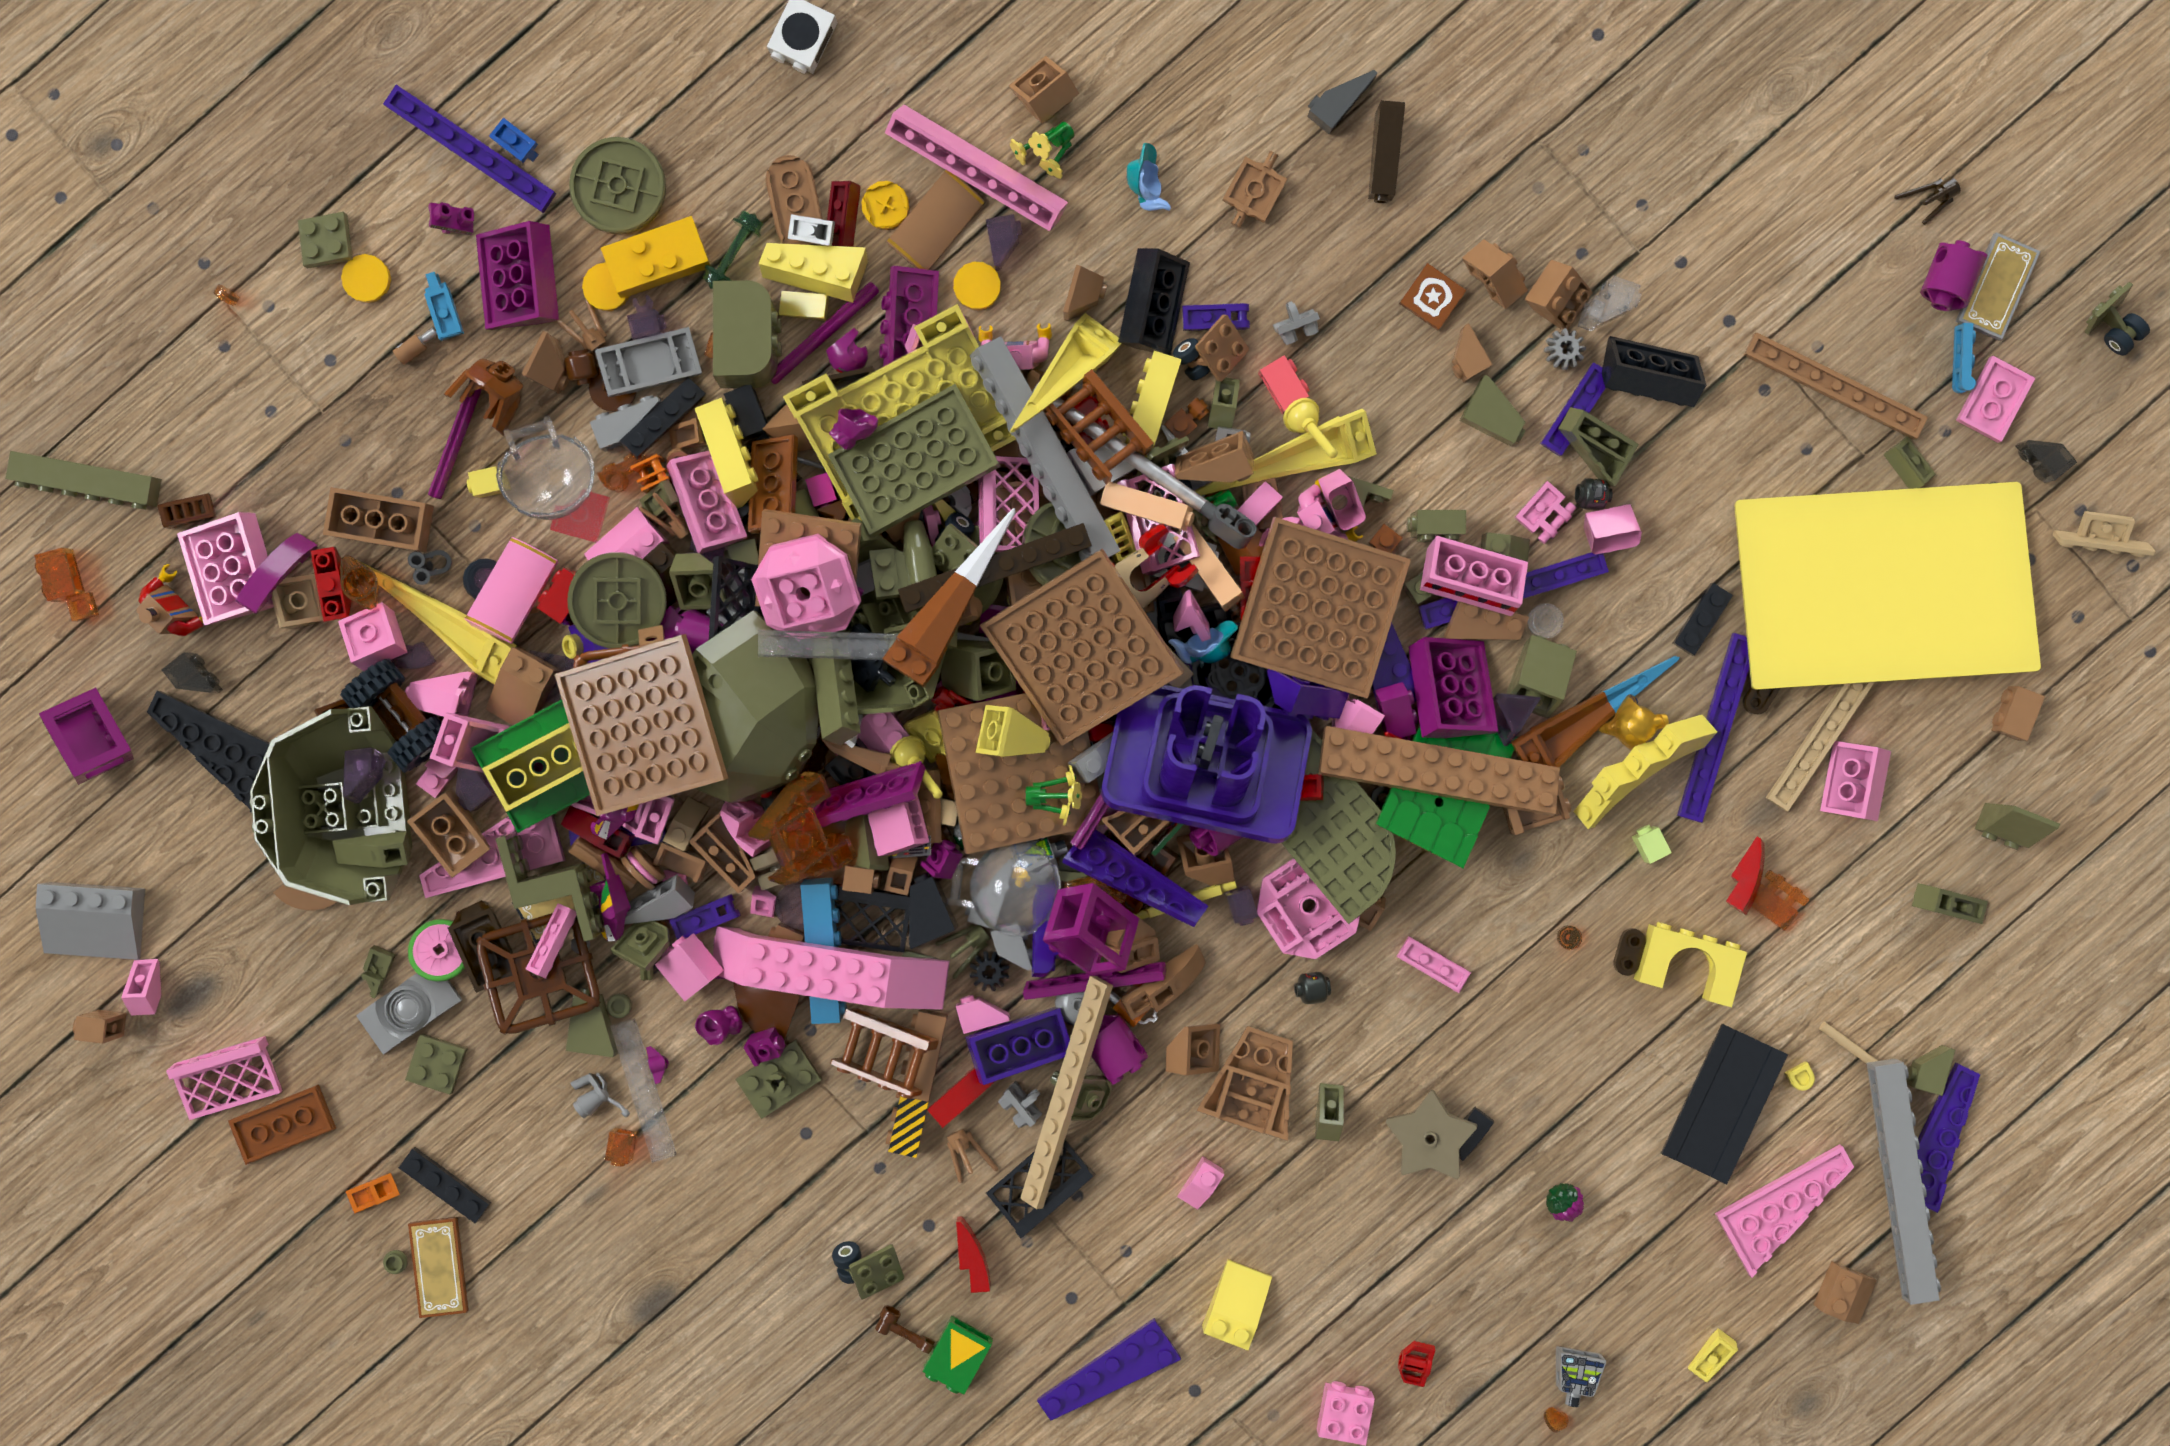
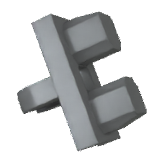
M1290 301L1286 304L1289 318L1273 324L1275 332L1288 345L1298 340L1294 330L1302 326L1306 336L1318 333L1317 320L1320 318L1318 312H1314L1313 309L1299 314L1295 303L1293 304Z
M1016 1081L1003 1093L1004 1095L998 1101L1003 1109L1008 1110L1014 1106L1018 1111L1013 1116V1121L1018 1128L1026 1125L1031 1127L1042 1115L1033 1103L1041 1095L1039 1091L1035 1089L1026 1094Z

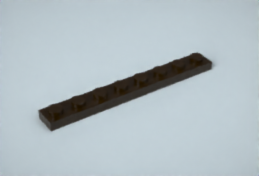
M1084 523L993 555L977 588L1092 547ZM958 568L898 589L905 612L909 613L923 608Z

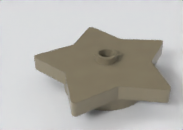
M1434 1090L1428 1093L1415 1112L1386 1119V1124L1403 1145L1402 1175L1432 1168L1455 1179L1460 1177V1148L1477 1129L1478 1125L1451 1115ZM1426 1136H1434L1435 1141L1428 1140Z

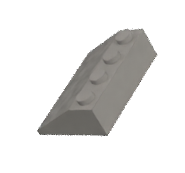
M61 882L37 884L36 913L43 952L49 954L140 960L145 888Z

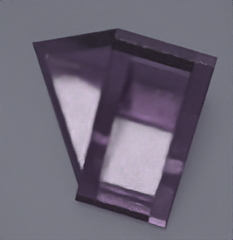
M1503 693L1495 695L1493 701L1498 726L1497 733L1504 746H1508L1517 736L1541 697Z

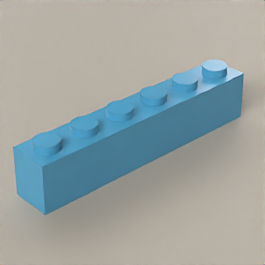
M833 878L804 879L800 886L805 942L832 947L841 946V932L837 931L836 925L840 921L839 908H835V899H838L837 885H833ZM809 996L812 1024L841 1022L847 1009L846 1002Z

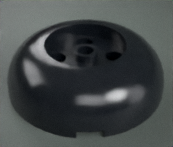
M1236 623L1238 629L1228 639L1231 651L1225 657L1229 661V666L1223 669L1219 666V661L1215 663L1204 662V666L1201 669L1199 660L1193 662L1192 672L1194 675L1192 677L1194 685L1208 687L1205 680L1206 677L1211 687L1216 688L1229 699L1235 700L1236 695L1241 694L1257 699L1263 706L1272 707L1275 702L1267 673L1268 669L1230 657L1240 627V623ZM1237 666L1243 668V674L1240 676L1235 673ZM1252 673H1257L1260 678L1255 684L1249 680ZM1229 681L1236 682V690L1229 691L1227 683Z

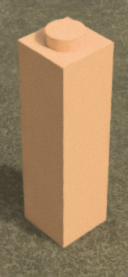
M1113 482L1105 485L1100 505L1183 531H1187V528L1191 527L1195 516L1193 508L1188 505Z
M1192 524L1200 557L1189 560L1192 565L1195 564L1198 568L1197 574L1226 612L1245 597ZM1173 537L1174 541L1177 542L1179 537ZM1183 540L1179 548L1184 555L1192 553L1191 547L1188 542Z

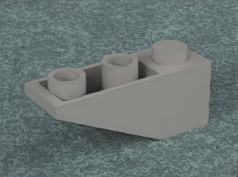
M650 395L640 399V403L636 405L625 404L618 407L617 412L612 414L605 412L595 416L596 420L591 421L590 424L599 448L606 452L622 446L620 439L659 405L662 400Z

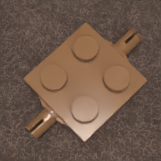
M1269 151L1264 163L1255 162L1245 156L1222 200L1238 211L1231 222L1232 225L1235 226L1237 223L1236 227L1241 228L1246 216L1265 223L1287 182V178L1277 174L1272 168L1278 158V154L1275 153L1270 161L1274 152Z

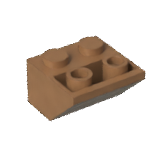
M1550 260L1524 300L1537 314L1561 330L1564 328L1568 330L1593 292L1572 266Z

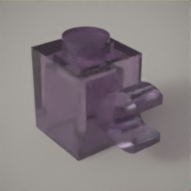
M645 295L647 302L644 306H640L638 299L633 298V305L637 313L627 315L633 340L664 333L663 329H667L664 315H660L656 309L650 310L653 306V301L649 295Z

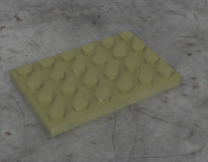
M956 384L878 426L869 437L856 441L852 449L846 450L841 447L828 454L871 537L877 536L1001 467Z

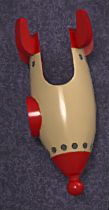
M1163 524L1149 529L1140 537L1139 546L1141 549L1128 555L1116 565L1113 563L1142 609L1159 596L1168 585L1176 588L1182 587L1199 571L1195 564L1189 563L1182 569L1179 565H1175L1146 588L1136 590L1132 587L1130 574L1133 569L1163 546L1159 540L1169 532Z

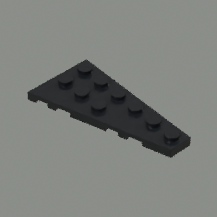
M156 691L147 713L167 732H170L184 749H188L196 757L195 759L221 784H224L234 794L233 796L240 802H243L252 813L250 790L270 742L167 693Z

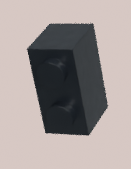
M745 385L724 393L726 404H731L735 411L736 417L733 419L735 426L739 425L742 431V440H750L765 432L763 428L768 421L755 388L751 385Z

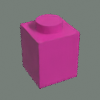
M827 473L805 479L813 506L816 509L839 501L836 489Z

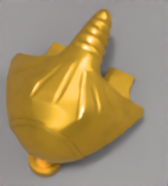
M1629 694L1621 703L1613 720L1602 725L1599 731L1616 737L1632 751L1635 746L1644 744L1652 739L1657 730L1669 724V720L1665 713L1655 715L1650 709L1639 706L1637 698Z

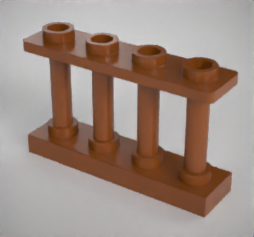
M1091 369L1084 374L1083 388L1057 408L1053 403L1045 408V416L1050 424L1053 426L1056 424L1061 430L1062 438L1068 444L1072 443L1077 449L1078 457L1084 463L1087 461L1093 468V475L1099 481L1103 480L1107 485L1111 482L1113 476L1110 470L1135 451H1140L1145 456L1152 450L1154 442ZM1088 396H1094L1099 402L1098 407L1071 426L1063 415ZM1104 414H1109L1114 420V425L1087 445L1079 433ZM1125 433L1130 439L1129 444L1105 463H1102L1094 452L1117 434Z
M859 1008L846 1009L844 1019L851 1021V1033L843 1058L831 1059L830 1064L837 1066V1070L842 1073L850 1074L852 1072L858 1075L857 1078L865 1082L874 1081L878 1083V1087L881 1089L896 1090L901 1097L912 1099V1097L920 1096L923 1090L914 1087L923 1054L930 1050H936L939 1040ZM867 1027L872 1029L871 1033H873L864 1065L862 1066L852 1062L861 1029ZM887 1035L892 1037L894 1043L885 1072L882 1074L872 1070L881 1039ZM907 1043L913 1045L914 1054L904 1083L894 1079L893 1075L902 1046Z

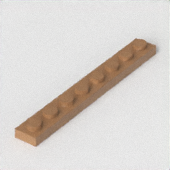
M1757 332L1753 334L1744 353V356L1913 440L1918 439L1928 419L1927 416Z

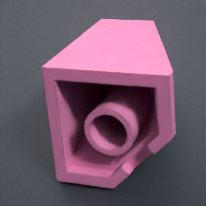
M462 672L410 682V686H407L405 692L419 710L443 717L447 712L468 717L478 675L475 672Z
M1348 695L1340 719L1333 718L1332 727L1373 734L1385 715L1359 700L1349 698Z

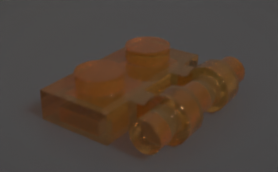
M1769 870L1765 874V878L1770 881V884L1767 887L1760 884L1751 907L1785 931L1799 913L1792 905L1797 901L1804 906L1809 901V898L1803 895L1801 889L1785 881L1786 878L1781 874L1777 875ZM1779 888L1788 894L1784 900L1775 894Z

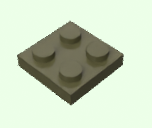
M345 212L298 220L304 267L308 269L353 260L348 215Z
M425 1034L419 1035L405 1080L449 1095L453 1094L467 1048Z

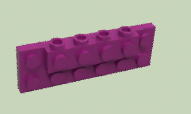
M894 265L890 267V287L887 295L883 296L881 303L882 310H886L885 320L881 321L880 326L881 334H885L884 344H881L879 348V357L883 358V367L908 354L905 343L913 324L918 325L937 315L939 271Z
M922 761L810 794L806 797L797 798L785 829L790 836L797 833H806L814 828L826 827L831 823L846 821L858 815H867L872 811L882 808L887 809L902 802H910L917 797L926 768Z

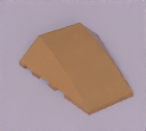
M1247 1026L1196 1111L1288 1141L1293 1041Z

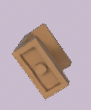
M1560 775L1555 815L1550 816L1503 807L1511 834L1518 835L1524 833L1525 830L1570 818L1571 806L1567 798L1564 799L1562 793L1564 783Z

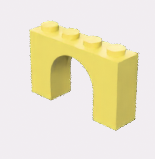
M1657 922L1656 926L1648 925L1645 936L1646 944L1639 969L1634 975L1635 980L1663 988L1669 963L1673 956L1686 948H1698L1705 954L1709 963V975L1702 998L1710 1002L1732 1007L1747 955L1746 951L1740 950L1741 945L1729 941L1722 945L1717 943V938L1703 935L1702 939L1694 937L1695 932L1680 928L1679 932L1671 930V925Z

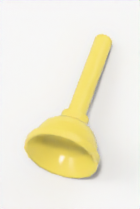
M1300 398L1291 403L1283 416L1284 425L1287 429L1294 433H1310L1330 458H1335L1338 454L1337 450L1317 427L1319 406L1310 398Z
M917 736L903 737L892 746L889 753L891 754L890 761L900 765V767L919 761L923 763L926 746L922 739ZM925 769L922 778L923 783L935 799L941 798L942 791Z

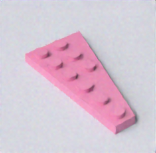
M553 815L517 833V836L520 835L522 838L523 849L521 851L523 859L526 858L530 870L565 861ZM510 818L503 819L482 833L491 849L453 878H451L440 862L420 874L419 877L425 898L506 877L496 838L505 833L516 831Z
M1839 1144L1715 1213L1751 1278L1757 1273V1269L1772 1257L1771 1254L1780 1244H1784L1801 1226L1815 1206L1818 1207L1824 1201L1823 1198L1832 1188H1836L1854 1168L1843 1146Z

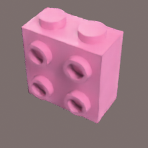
M918 796L910 802H902L890 808H882L868 814L878 856L894 855L929 843Z
M694 933L687 939L681 936L672 944L674 949L669 946L662 954V959L655 964L684 1001L688 1000L724 971Z
M1333 1381L1332 1384L1325 1383L1317 1423L1318 1436L1366 1446L1375 1400L1372 1391H1369L1364 1386L1346 1387V1384Z

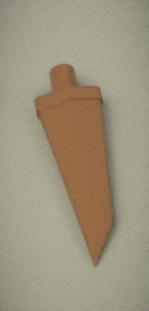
M823 740L830 751L876 774L900 768V765L889 762L891 754L858 746L851 748L845 743L838 745Z

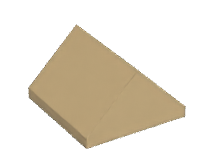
M314 574L285 578L272 592V601L279 628L295 629L323 621Z

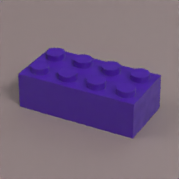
M1056 1007L965 1037L979 1083L983 1085L1064 1058L1070 1041L1061 1010Z

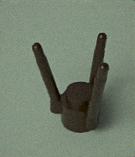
M1950 177L1944 181L1939 179L1931 184L1895 195L1894 198L1900 199L1935 188L1934 195L1925 200L1923 205H1928L1935 200L1943 202L1922 221L1923 224H1927L1945 206L1954 201L1953 197L1960 194L1961 188L1957 180Z

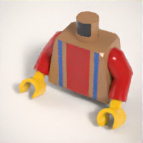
M166 564L162 567L159 577H154L142 588L139 596L140 605L136 611L141 622L148 623L157 633L174 634L184 637L203 627L204 622L202 616L199 617L168 585L163 584L164 582H172L177 574V570L173 574L166 573L165 571L170 566V564Z

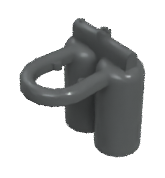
M435 550L426 554L414 551L408 556L409 565L416 569L413 573V579L419 585L427 584L430 576L447 572L452 564L449 554L442 550ZM436 555L444 556L447 561L446 566L438 570L435 568L433 571H429L422 567L425 564L426 558L432 559Z

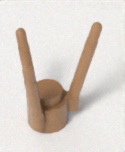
M586 299L585 302L596 326V331L594 328L588 330L573 310L569 311V314L584 332L582 335L584 340L560 319L555 322L579 342L584 349L595 353V349H600L607 344L604 339L607 337V334L602 329L593 306Z
M653 493V497L671 517L672 520L669 522L671 527L644 507L639 508L647 517L667 530L672 537L676 535L679 539H682L690 533L679 501L676 505L682 516L680 514L676 516L659 495Z
M963 1128L947 1136L949 1141L947 1145L951 1152L959 1183H962L963 1179L956 1152L960 1153L968 1173H973L964 1151L970 1147L969 1142L994 1171H998V1167L973 1139L971 1132L965 1133Z

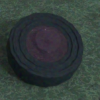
M488 558L478 559L470 563L465 569L463 575L464 588L474 599L477 598L497 563L496 561Z

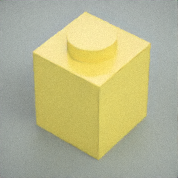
M495 466L468 472L467 487L473 496L483 498L507 492L501 468Z

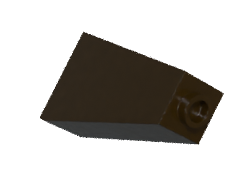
M1381 100L1375 112L1368 199H1374L1375 203H1388L1395 196L1405 102Z

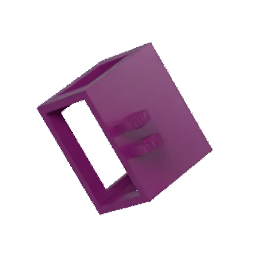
M96 687L39 713L44 726L78 785L134 759L129 745Z
M1094 883L1058 889L1043 941L1049 945V949L1053 953L1059 952L1060 958L1071 961L1088 975L1126 970L1139 918ZM1126 929L1120 952L1117 954L1105 945L1108 932ZM1103 956L1109 962L1100 963L1101 957Z

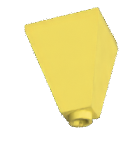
M985 706L976 753L1005 757L1044 753L1049 748V733L1015 709L1002 706Z

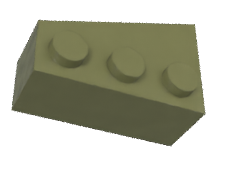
M1570 407L1558 428L1596 477L1606 480L1608 485L1614 487L1639 445L1588 412Z

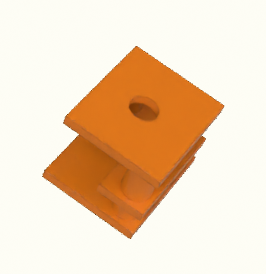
M658 454L630 466L631 470L640 474L641 478L636 481L644 486L640 489L646 494L661 481L669 479L672 484L670 477L666 476V473H668L667 469L661 465V462L665 461V459ZM653 467L655 472L649 474L647 469Z

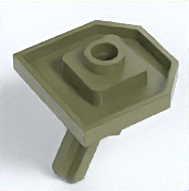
M656 921L633 923L610 950L616 956L639 967L640 978L643 981H650L653 979V965L670 946V933L667 927Z
M1055 1071L1050 1079L1051 1084L1055 1086L1059 1071ZM1105 1076L1084 1077L1071 1121L1092 1120L1104 1110L1113 1090L1110 1081Z

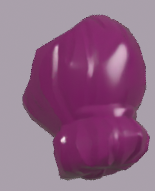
M842 408L838 411V422L834 424L829 434L839 446L849 450L855 446L856 441L869 437L877 429L878 419L876 416L869 415L861 409L851 410Z
M730 1005L723 1010H708L699 1014L695 1023V1029L709 1045H719L726 1040L729 1034L740 1033L743 1022L737 1009Z

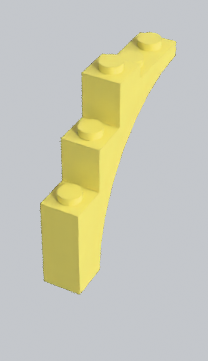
M1703 715L1667 724L1654 741L1635 746L1623 762L1604 767L1593 780V788L1573 812L1587 829L1594 828L1620 800L1646 779L1679 758L1705 748L1717 733L1716 729Z

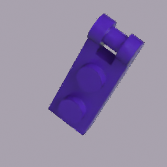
M1249 304L1182 306L1183 331L1209 330L1223 314L1228 315L1231 320V313H1238V320L1232 321L1237 330L1250 329V321L1247 320Z
M729 894L693 909L686 914L669 919L677 940L681 936H684L686 939L693 933L698 934L741 916L739 910H736L733 904V895ZM724 905L727 914L721 916L717 907Z

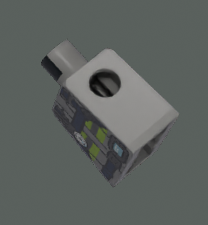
M1556 1346V1386L1560 1391L1567 1393L1566 1405L1579 1407L1581 1395L1588 1397L1595 1395L1606 1365V1360L1601 1354Z

